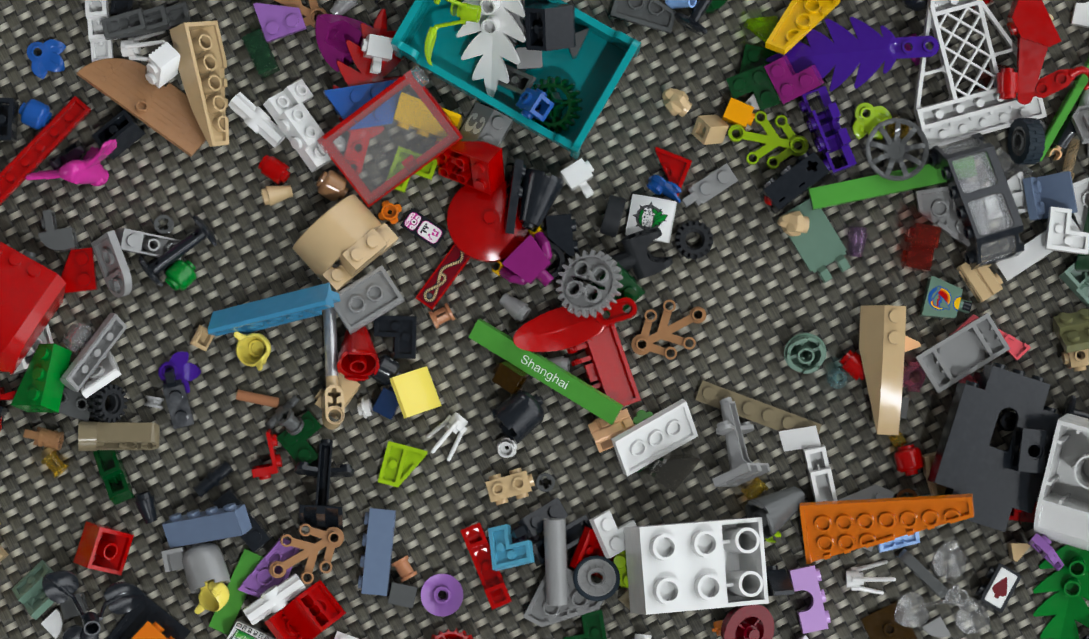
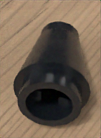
M151 491L135 495L134 503L145 524L158 520L155 498Z

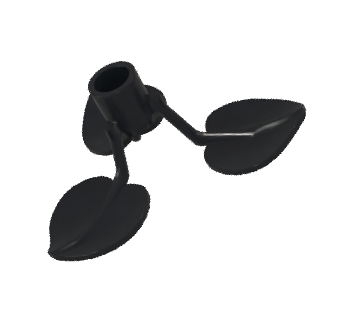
M65 570L46 574L42 580L43 590L51 601L63 603L70 596L82 618L83 627L80 625L69 627L63 633L62 639H99L100 621L103 620V614L107 605L111 612L119 615L125 614L133 610L144 596V592L136 585L127 582H117L105 589L104 596L107 601L103 603L99 615L94 612L84 613L73 594L79 587L78 578L74 573Z

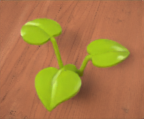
M434 0V3L439 5L440 0ZM446 0L451 2V15L455 16L457 13V17H460V20L435 24L429 28L424 50L430 66H433L431 56L437 30L441 27L452 25H466V21L478 23L481 16V6L462 3V0Z

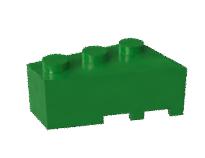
M54 343L39 344L12 400L11 406L26 412L59 413L65 386L60 381V378L69 367L72 351Z

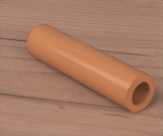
M239 389L236 395V400L278 408L280 402L278 397Z

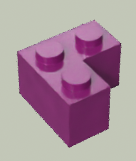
M787 55L764 66L783 104L824 83L815 64L795 73Z

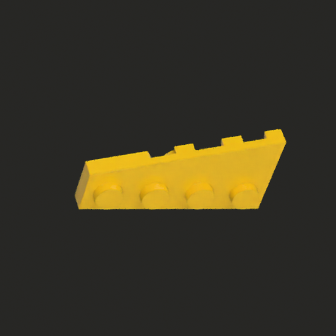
M792 0L765 42V48L785 55L824 19L841 0Z

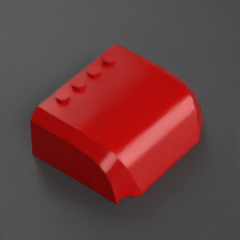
M0 241V371L13 374L63 303L66 282L54 271Z

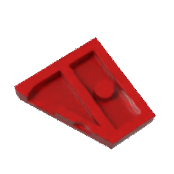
M93 248L70 251L61 278L66 282L65 294L98 290Z

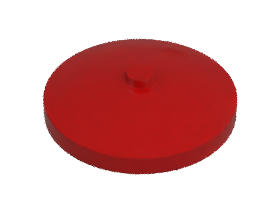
M506 181L491 195L466 185L463 186L451 200L447 212V228L454 245L463 254L477 261L497 262L505 260L529 235V229L522 227V223L519 221L521 198L518 199L514 234L505 233V218H507L508 207H505Z

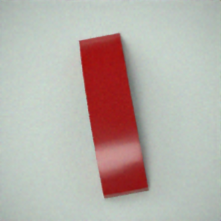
M480 522L460 530L492 610L512 602L501 572L495 571L492 568L490 545Z

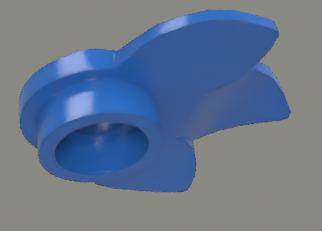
M54 39L47 40L44 43H31L27 48V57L32 61V72L37 77L44 79L48 71H64V61L59 54L65 50L66 46ZM35 48L41 50L40 56L34 55L33 51Z
M659 175L649 177L647 187L657 195L663 193L669 199L678 203L681 202L677 193H681L682 190L677 184L666 181Z

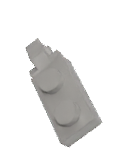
M726 163L688 189L690 195L682 199V202L686 208L694 202L698 206L704 204L738 182V179Z

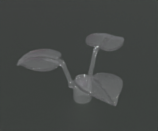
M956 540L948 541L935 552L932 559V568L937 576H946V581L953 589L947 592L946 599L924 603L923 597L918 593L908 592L904 594L897 603L894 614L895 621L905 627H919L924 625L929 619V612L925 607L950 604L960 608L955 614L956 626L960 631L966 634L990 632V619L986 609L977 604L975 598H969L968 593L963 589H959V585H956L950 579V577L958 578L965 572L966 558Z

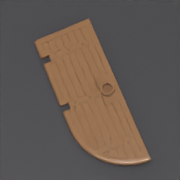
M106 58L89 63L76 73L190 157L205 143L206 138L195 118L187 95L171 83L166 87L163 85L160 88L150 84L145 77L147 73L145 65L123 58Z

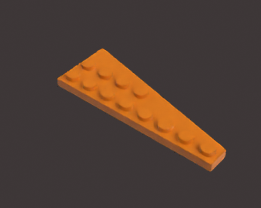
M972 494L804 502L799 505L806 564H812V562L821 559H830L831 556L842 553L847 554L859 548H868L889 542L904 535L910 536L915 534V532L925 529L931 530L936 526L946 523L952 524L974 517Z

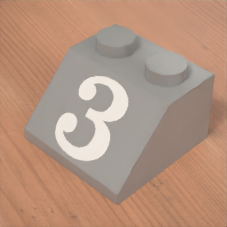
M476 102L460 130V133L463 135L460 141H484L500 147L513 124V119L495 109Z

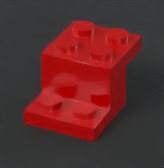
M319 580L264 623L276 639H314L345 615L346 612L322 581Z

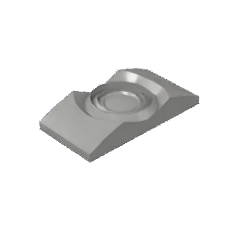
M986 313L931 346L915 358L938 394L1010 350V347L989 313Z

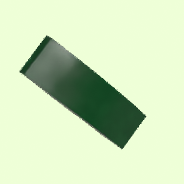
M117 450L93 451L100 476L105 483L109 499L113 504L117 505L133 498L134 494Z

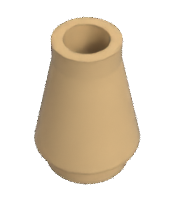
M291 185L265 186L264 189H261L264 206H272L293 197Z

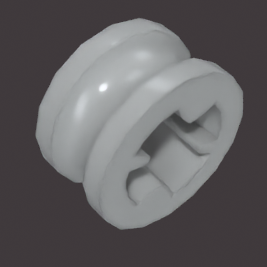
M145 396L147 402L144 403V406L163 409L161 403L165 398Z

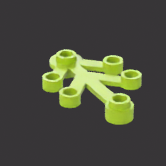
M764 111L756 112L754 121L762 126L767 135L745 131L738 124L732 125L728 130V138L733 142H739L743 139L766 144L757 151L748 153L746 162L749 165L757 164L761 157L777 147L787 148L777 156L768 158V168L776 169L782 161L791 155L802 156L809 148L807 139L794 133L788 124L787 117L784 115L776 117L775 126L782 128L788 139L778 136L767 120V114ZM758 114H762L764 116L763 121L757 120ZM783 118L785 124L779 125L777 120ZM734 130L739 131L740 136L735 138L733 137L732 132ZM800 143L802 148L796 150L794 144ZM750 155L756 156L755 162L749 161ZM775 159L777 165L771 166L769 161Z

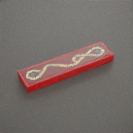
M453 245L415 298L433 311L470 258Z

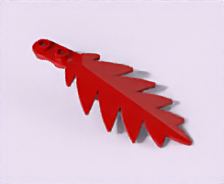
M384 8L378 13L373 27L365 23L360 24L362 39H366V36L369 34L393 38L397 32L396 30L387 31V15ZM350 40L345 42L349 54L360 72L339 60L336 61L338 69L348 87L397 80L401 77H384L402 60L396 57L394 53L390 61H382L380 73H370L372 59L363 57L364 51H361V47ZM336 85L332 86L333 89L340 88ZM384 126L347 130L350 132L344 157L350 165H356L354 170L358 175L363 168L370 138L384 131ZM356 144H361L359 150H355Z

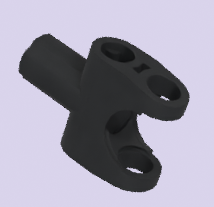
M660 228L642 230L624 237L622 243L625 251L611 255L612 259L617 261L625 270L633 268L637 279L657 274L673 264L671 256L655 257L647 250L648 245L662 235Z

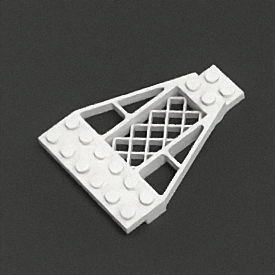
M928 0L923 36H929L930 28H932L934 38L939 42L938 53L941 66L925 72L926 58H920L914 113L918 126L926 135L929 149H932L934 146L939 147L965 140L977 133L983 135L1011 127L1010 125L1017 118L1040 119L1047 117L1043 98L1035 96L1026 105L1020 104L1017 99H999L996 73H999L995 57L1009 52H1013L1017 57V47L983 0ZM963 9L959 18L950 14V12ZM967 10L977 15L971 26L962 21ZM985 14L1005 40L1009 49L994 52ZM943 15L941 20L938 22L937 16ZM947 16L956 21L951 32L941 26ZM977 22L979 23L980 31L975 29ZM959 24L969 28L964 39L954 34ZM941 30L949 34L945 42H943ZM972 31L982 36L977 46L967 41ZM952 36L961 41L956 52L946 47ZM982 43H984L985 51L979 49ZM965 44L974 49L969 60L959 54ZM946 50L954 55L950 63L948 62ZM977 52L987 56L982 67L972 62ZM957 57L967 62L961 73L952 68ZM988 63L991 72L985 70ZM970 64L979 69L974 80L964 75ZM942 71L949 93L948 100L921 107L924 76ZM951 71L959 75L955 84L953 82ZM983 72L992 77L987 87L977 82ZM962 78L972 83L966 93L957 88ZM975 85L983 89L981 91L971 93ZM956 91L963 96L957 97Z

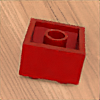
M86 521L73 562L89 569L121 576L134 535Z

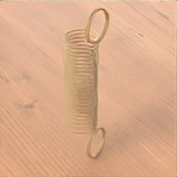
M1078 139L1069 143L1062 168L1063 171L1068 170L1072 172L1071 176L1074 175L1075 162L1073 161H1076V158H1073L1077 157V154H1074L1078 153V150H1075L1079 149L1077 146L1080 145L1078 143L1080 140Z

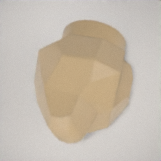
M669 88L662 93L663 104L672 116L678 114L683 117L690 110L692 103L688 101L689 98L685 92Z
M800 211L788 212L780 216L777 221L783 232L789 236H799L801 233H807L809 229V217L803 216Z

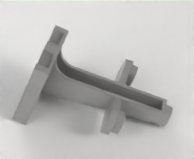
M731 397L719 401L723 421L717 424L716 434L725 436L730 471L712 479L715 487H737L771 471L768 463H753L749 459L743 434L752 432L754 425L750 421L740 424L736 403L732 401Z

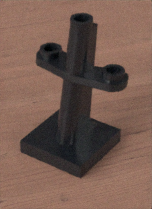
M330 439L320 440L318 467H312L308 462H298L297 466H295L294 472L296 474L317 477L315 505H299L300 525L307 523L311 527L316 528L337 527L343 529V507L329 506L331 477H353L354 469H352L350 464H341L340 468H331L333 441Z

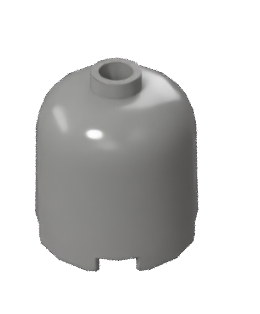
M205 542L192 544V548L183 554L182 563L191 594L199 593L200 588L205 586L204 582L214 579V583L223 582L225 585L231 582L223 553L216 544Z

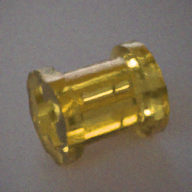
M56 450L49 453L41 461L43 465H46L51 470L54 478L60 476L69 467L68 464H65L58 457Z
M757 477L745 489L742 488L740 491L750 500L758 497L764 490L767 491L769 488Z

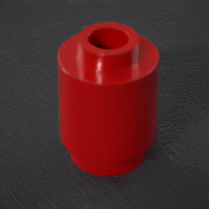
M1002 68L1001 72L996 73L999 99H1016V93H1018V72H1014V68Z
M264 156L258 166L263 175L277 184L285 183L291 174L289 172L290 167L274 156Z
M849 350L840 359L839 363L856 381L859 378L863 380L865 375L861 356L857 352Z

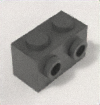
M64 386L59 413L83 421H92L93 417L90 416L92 412H89L87 409L90 407L87 401H90L91 398H85L81 392L72 391Z

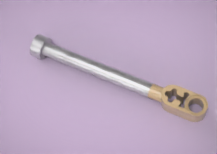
M334 308L323 310L326 390L321 400L323 425L327 429L334 430L343 422L345 409L344 392L339 386L337 371L336 311ZM330 393L333 394V397H336L334 403L332 402V397L329 396ZM329 414H335V415H337L338 421H337V422L331 421V420L329 419L328 415H329Z

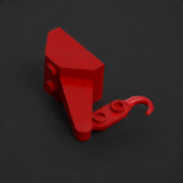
M1013 0L1007 16L1009 23L1006 26L1009 33L1017 37V101L1020 104L1026 105L1035 96L1045 98L1066 88L1080 74L1087 75L1089 79V68L1084 66L1056 70L1039 79L1048 47L1061 42V39L1042 0ZM1089 80L1088 84L1084 87V90L1089 89Z

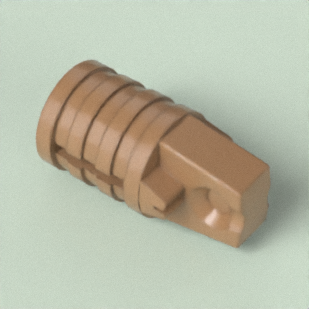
M37 427V431L25 429L23 437L33 439V445L49 447L59 451L63 445L64 432Z

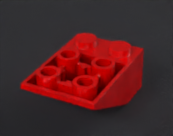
M458 141L437 157L438 174L440 176L489 195L505 181L502 148L484 141Z

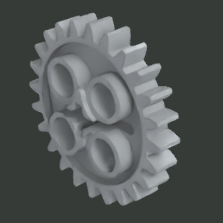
M591 249L589 254L583 250L582 256L575 253L576 259L574 261L568 258L569 266L562 265L565 271L558 272L562 279L556 280V283L561 285L556 291L561 294L558 296V299L563 301L561 305L568 308L567 311L574 313L578 317L582 315L588 318L590 314L596 318L597 311L603 315V308L606 307L611 310L609 303H617L614 297L615 295L621 296L617 289L623 287L618 282L623 279V276L618 274L621 268L616 266L617 262L608 254L605 255L602 251L597 253L593 249ZM587 268V271L582 274L583 269ZM605 274L604 279L600 280L601 275ZM574 278H579L590 284L595 283L597 286L605 287V290L598 289L590 284L585 285L581 281L574 280ZM579 287V291L574 294V290ZM598 293L596 299L592 300L593 295Z

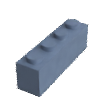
M236 503L227 504L219 509L217 506H213L203 512H200L199 509L192 510L186 515L175 513L170 515L169 520L162 524L169 548L242 536L252 528L245 504L236 505Z
M370 508L369 512H365L364 525H368L367 533H363L362 546H366L365 555L361 554L360 567H364L363 576H359L358 589H362L361 594L388 596L396 510Z

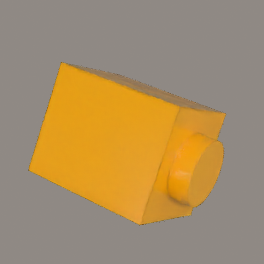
M731 97L722 119L733 125L738 124L745 130L747 125H752L756 114L752 113L754 110L753 106Z

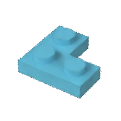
M508 524L488 528L493 570L500 571L534 562L532 541L526 540L513 544L511 526Z

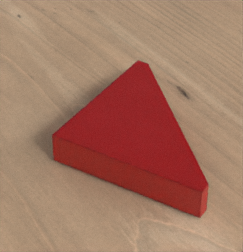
M656 147L655 152L667 180L682 188L692 160Z

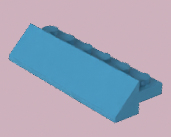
M329 282L214 311L208 326V334L214 336L233 332L246 334L322 315V310L333 308L334 303L340 302L339 293L331 291Z

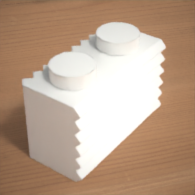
M168 42L161 44V47H158V49H155V52L149 54L148 64L146 65L147 73L145 77L150 84L155 85L157 88L162 87L178 74L180 54Z

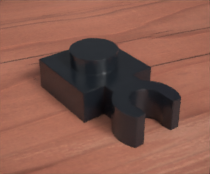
M77 140L63 149L60 154L50 158V165L56 170L66 162L79 160L83 153H85L84 146Z

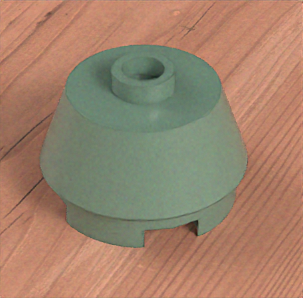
M807 332L797 333L786 344L784 358L788 366L793 370L803 374L813 373L820 368L826 358V346L814 334Z

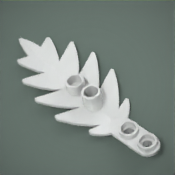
M464 0L462 3L481 6V16L478 23L466 21V25L460 28L456 36L462 37L481 32L470 42L461 56V60L483 55L474 70L472 80L484 78L487 95L494 98L498 81L500 80L506 84L510 81L503 58L517 65L520 63L519 56L507 35L522 43L526 41L521 28L509 11L525 17V10L520 0Z

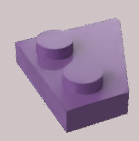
M263 3L253 4L267 43L307 29L300 8Z
M1036 533L1028 544L1059 571L1064 564L1053 547L1050 546L1052 542L1044 534L1040 536Z

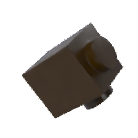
M505 361L495 367L493 371L495 375L492 381L509 393L514 394L517 391H521L529 374Z

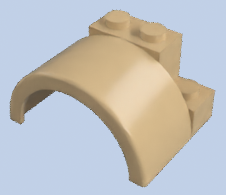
M352 194L339 201L317 219L293 245V250L324 284L330 282L331 291L338 292L378 256H381L390 249L399 238L386 223L381 224L355 194ZM340 259V266L332 267Z

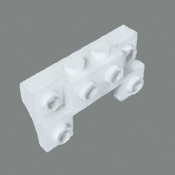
M301 79L287 86L282 92L268 98L263 105L310 171L314 172L331 161V158L325 147L318 141L324 135V132L304 106V103L311 100L314 95ZM341 135L333 142L340 152L343 153L346 150L347 141Z

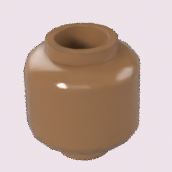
M334 170L324 171L316 182L318 193L330 201H335L338 198L343 199L348 192L346 187L347 179Z

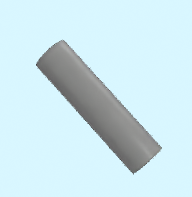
M109 313L61 376L60 381L70 390L79 392L126 330V324L116 313Z
M544 518L546 605H567L569 599L565 518Z

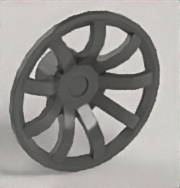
M891 118L880 122L870 132L865 145V154L870 167L876 174L887 180L904 181L917 175L923 169L928 158L929 145L926 135L918 125L907 119ZM895 123L894 138L891 139L883 127ZM901 124L912 128L903 139H900ZM877 131L884 137L885 144L872 141ZM917 132L922 143L907 145L910 138ZM870 147L881 149L884 154L872 159ZM923 149L922 160L908 154L909 151ZM887 159L889 163L884 173L875 164ZM905 159L918 165L909 174L904 163ZM894 163H898L903 176L890 175Z

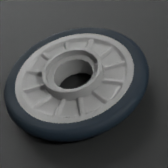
M594 555L586 557L578 563L574 570L573 582L578 593L584 598L591 601H603L610 598L617 591L620 584V573L610 559ZM599 573L603 578L602 582L598 584L593 583L590 578L591 575Z

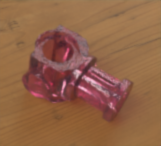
M909 362V366H904L903 387L907 388V392H920V388H922L926 378L925 373L918 362ZM912 371L919 374L920 378L917 383H913L910 380L909 376Z

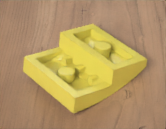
M427 366L390 378L404 419L442 406Z

